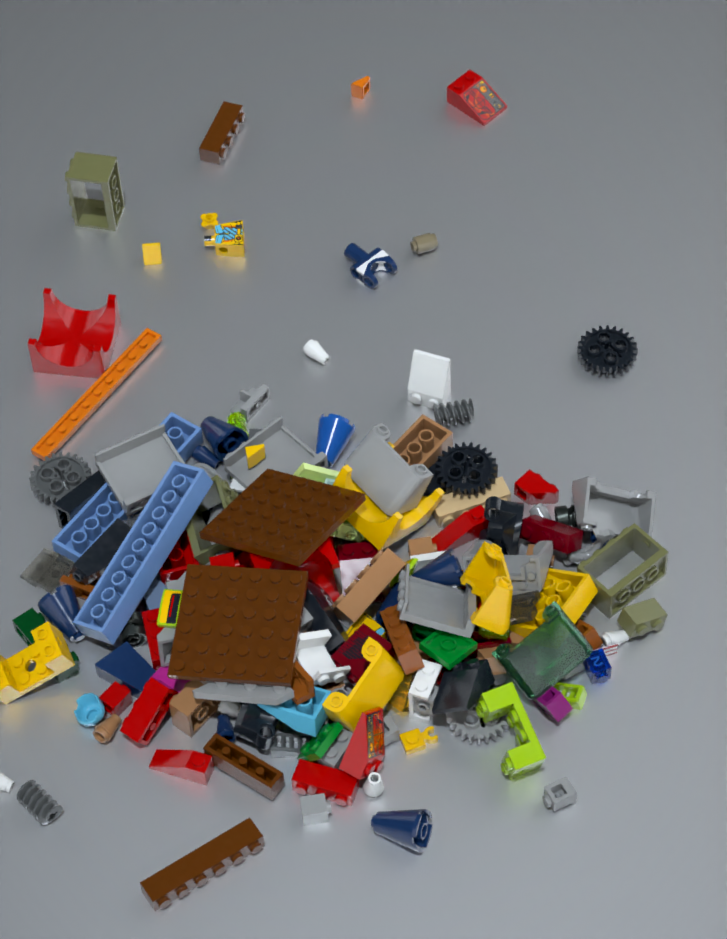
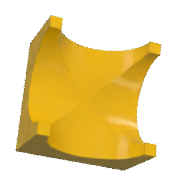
M390 441L387 442L393 449L395 448ZM343 466L333 483V486L365 494L366 501L346 520L379 551L424 526L445 493L439 487L431 495L422 496L417 508L402 514L396 512L389 516L351 479L353 469L350 466Z

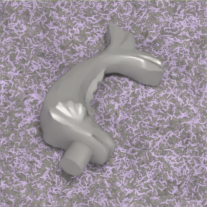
M598 528L592 529L597 540L580 550L566 554L567 557L563 562L569 566L573 562L579 564L583 560L586 561L597 549H602L603 544L607 540L616 537L614 532L609 529L604 531Z

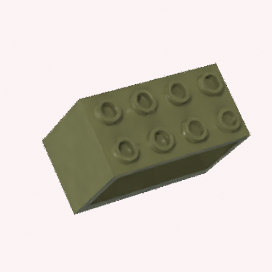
M75 152L74 158L70 160V168L66 171L64 178L65 182H67V194L70 196L69 205L72 206V218H74L75 226L116 231L125 208L117 157ZM85 182L101 184L104 201L88 199Z
M218 475L211 478L213 481L212 486L186 526L194 558L202 565L207 564L210 561L209 557L215 556L219 551L233 552L234 557L244 552L217 543L211 545L210 541L200 538L199 532L206 526L202 512L222 503L225 509L238 497L237 491L231 489L226 480L223 481Z
M634 523L629 528H624L615 539H610L602 549H597L589 559L580 562L577 572L590 575L598 590L590 603L610 619L666 575L669 552ZM633 550L644 562L608 590L596 578Z

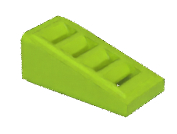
M546 681L558 691H562L561 693L573 709L582 710L587 697L584 686Z

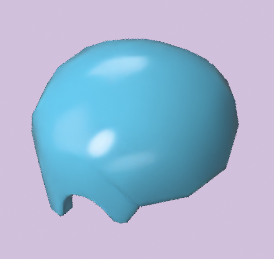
M85 693L76 700L78 707L74 710V714L80 724L85 727L95 726L102 720L105 714V707L97 695Z

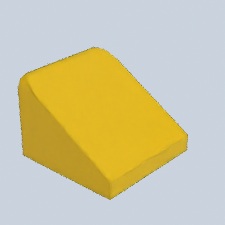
M160 243L142 244L144 265L162 264Z
M264 444L245 447L248 469L265 458Z

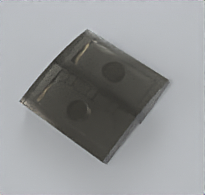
M44 548L20 577L35 588L40 586L52 595L56 591L55 588L60 586L59 580L62 575H70L74 562L57 552Z
M538 590L512 596L510 625L533 621L538 613L535 605L541 598Z

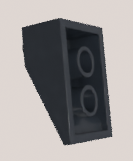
M474 658L466 662H459L450 670L446 669L439 685L432 713L468 711L480 698L481 694L486 692L495 682L488 660Z

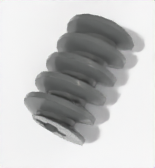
M469 398L468 404L465 399H462L461 405L457 400L454 401L453 406L451 402H447L446 408L443 403L439 404V408L433 404L434 417L440 425H443V421H445L447 426H450L451 420L457 425L458 419L464 424L465 418L472 422L474 408L471 398Z
M30 780L23 784L17 793L18 802L28 809V812L33 814V817L42 825L53 822L62 813L63 807L57 805V801L52 800V796L47 795V791L42 789L41 785L36 784L35 780Z

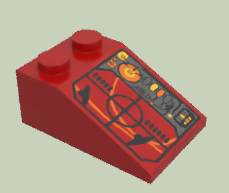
M470 69L447 86V102L483 126L507 109L505 102L483 77Z
M381 707L362 712L339 766V769L359 780L368 777L372 772L379 773L383 767L382 760L385 750L383 708Z

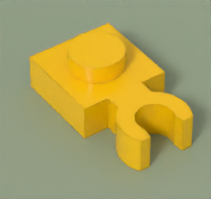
M433 726L427 727L421 733L419 728L400 734V742L406 755L426 749L425 743L435 744L438 742L437 735L429 736V734L434 733Z

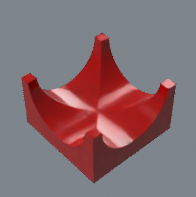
M44 288V317L41 334L38 341L37 339L29 338L27 344L33 371L36 373L99 379L109 368L121 326L116 295L109 294L107 304L102 308L85 311L65 305L57 299L51 288Z
M329 537L300 566L248 552L250 568L308 571V582L319 587L331 604L340 596L333 574V569L340 568V562Z

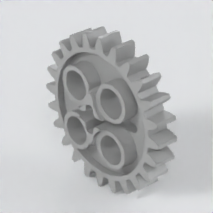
M494 686V687H492L491 689L488 688V689L486 690V692L489 691V690H492V689L497 688V686ZM476 703L468 711L446 713L450 730L455 729V736L462 734L461 740H465L468 737L469 743L477 739V743L480 744L481 739H484L488 744L489 738L496 741V734L503 736V730H509L506 719L508 715L484 723L482 718L483 728L475 709Z

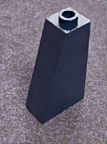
M127 641L95 664L97 675L101 679L111 684L116 681L120 685H126L131 690V695L139 698L145 683L156 672Z

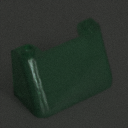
M555 601L545 607L542 613L545 622L515 647L510 643L501 644L491 653L515 686L530 700L541 697L587 659L593 651L588 640Z

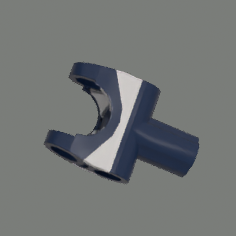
M351 243L344 251V256L355 263L350 267L352 276L371 289L378 286V280L373 275L374 273L382 271L394 274L397 271L395 261L378 247L368 254L355 243Z

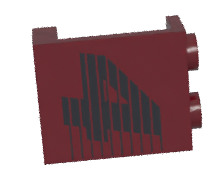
M364 623L331 656L336 667L350 666L351 670L346 676L348 681L354 686L370 665V662L362 655V647L368 637L377 641L392 657L396 655L393 645Z

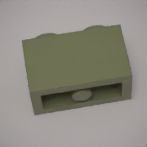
M651 598L623 607L617 622L628 636L633 638L643 636L654 630H660L664 626L668 614L655 598Z

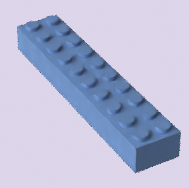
M173 412L160 424L165 425V433L184 462L191 457L195 448L203 443L202 428ZM105 483L52 540L54 554L73 565L117 518L129 525L140 511L127 516L110 487Z
M176 461L172 462L72 622L83 635L114 645L212 486L213 481L204 469Z

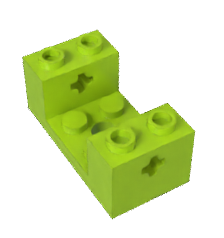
M513 682L482 693L476 704L477 707H475L478 717L483 718L484 723L508 715L506 717L508 725L516 733L515 740L518 747L508 750L500 764L503 774L505 776L508 775L509 780L539 769L546 760V756Z

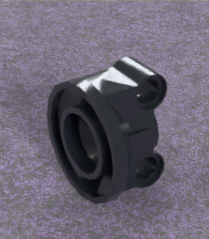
M496 496L487 498L485 501L484 517L489 521L488 527L480 531L478 540H489L501 547L504 555H516L524 503L501 500Z
M243 703L235 722L234 735L255 743L262 750H268L273 746L275 728L279 719L257 706V704Z

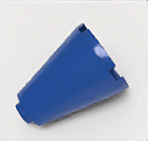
M322 414L318 423L315 453L319 454L322 451L327 455L328 467L334 465L356 430L354 424L353 426L348 424L349 420L336 414H329L328 417H324V414Z

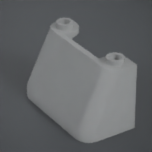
M380 423L370 430L347 458L344 466L348 465L353 469L351 479L385 514L392 516L396 512L402 514L417 508L433 474L423 464H413L410 466L386 442L391 437V431L383 423Z
M589 476L572 482L577 526H580L581 530L592 531V529L598 528L604 531L609 529L615 535H620L624 528H629L635 523L652 537L656 492L647 490L645 494H642L638 490L628 491L601 485L599 481H596L597 478Z
M476 540L462 556L463 572H465L483 542L485 541L490 544L493 542L489 540ZM552 541L537 542L533 547V555H504L513 586L512 595H537L541 592L553 555Z

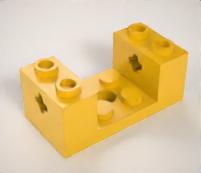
M47 621L31 631L35 641L32 645L7 659L0 655V701L7 705L75 665L62 632ZM36 662L35 669L29 672V665Z

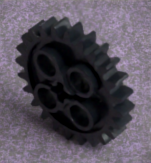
M608 325L606 329H603L601 326H599V330L592 328V333L586 331V336H581V341H578V360H581V365H585V370L591 368V373L593 374L597 371L598 376L605 373L606 377H608L609 373H612L615 377L616 372L622 375L623 369L629 371V366H634V361L637 360V342H634V337H629V332L623 334V328L619 331L616 330V326L610 329Z
M462 442V446L459 447L455 443L454 449L448 446V452L442 451V456H438V462L435 463V476H437V482H440V487H446L447 493L452 490L453 496L460 493V498H463L464 494L471 498V494L474 493L478 497L479 491L485 494L486 488L491 489V484H495L498 477V464H496V458H492V452L487 453L486 447L481 450L480 444L473 447L472 442L469 446ZM470 457L469 467L467 470V479L466 482L463 483L464 473L466 470V461L467 458Z

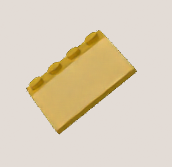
M549 568L541 592L537 595H521L511 609L510 627L508 630L540 646L557 649L598 592L589 574Z

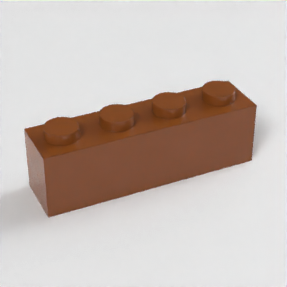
M397 605L380 611L405 675L424 668L425 666L407 622L399 619Z

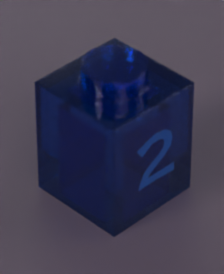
M602 648L583 654L584 669L591 684L604 683L611 679L612 667Z

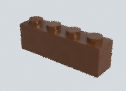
M225 101L222 103L199 147L201 161L220 165L222 159L226 158L227 150L232 146L233 138L239 132V126L245 121L243 105Z
M217 733L203 747L204 754L213 757L215 767L272 801L285 786L283 772Z

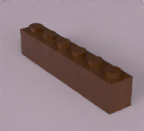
M249 817L140 882L142 893L155 912L159 909H164L177 898L185 897L192 889L203 886L212 877L223 874L232 865H238L244 858L258 853L265 846L263 835Z

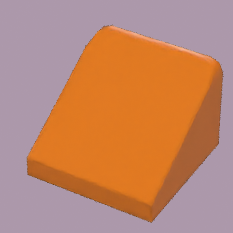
M366 76L351 84V95L364 99L371 89L370 77Z

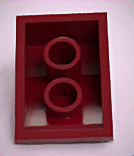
M371 542L337 545L342 594L344 596L346 595L344 590L354 579L359 580L357 575L367 564L369 566L372 565L370 561L378 553V549ZM382 592L371 604L383 603Z

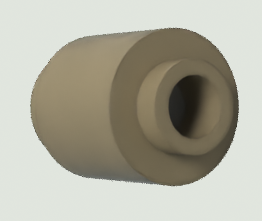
M426 233L413 237L410 245L413 252L421 254L438 247V241L434 233Z

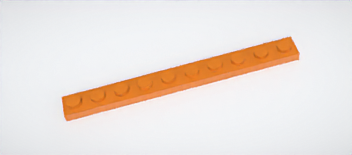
M146 328L31 449L32 454L43 461H46L45 456L51 458L52 453L55 454L162 341V336Z

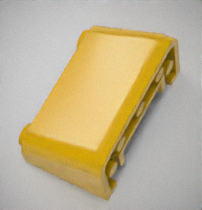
M484 541L461 576L460 581L463 585L469 584L472 587L471 593L481 598L482 605L477 612L474 611L471 615V623L494 633L504 635L510 627L513 586L501 547Z
M368 637L362 647V655L370 662V665L348 697L343 693L333 692L322 704L328 719L333 722H339L343 728L354 733L362 712L376 707L384 709L404 679L402 667L371 637Z

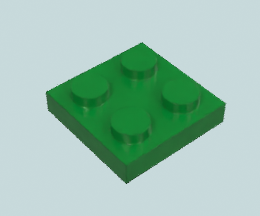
M436 630L419 643V649L450 670L475 651L478 643L471 638Z
M339 722L328 723L322 726L316 737L312 736L311 740L301 747V753L297 759L310 762L321 759L341 732L343 726Z

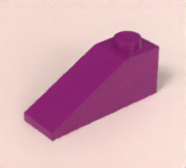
M534 672L524 675L516 683L529 698L557 722L566 717L573 709L560 691Z

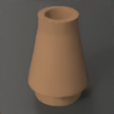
M112 714L109 718L95 726L93 731L95 739L100 743L110 741L122 722L121 718L117 714Z

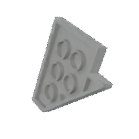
M201 681L204 685L192 690L193 697L197 699L275 706L294 698V690L286 686Z

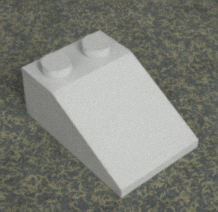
M414 349L407 389L408 401L432 409L433 404L437 408H439L440 403H443L444 406L446 405L451 395L449 358Z

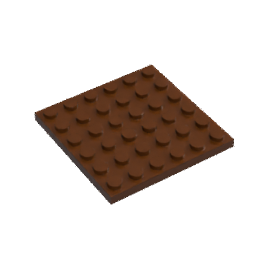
M267 468L205 526L199 534L203 540L300 566L366 501L364 493Z
M187 564L168 667V678L291 687L309 577L308 571Z

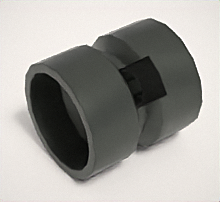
M566 505L555 506L556 522L581 529L580 526H577L574 505H571L570 508H567Z
M136 610L120 633L121 643L123 644L127 641L133 648L142 646L147 641L142 614Z

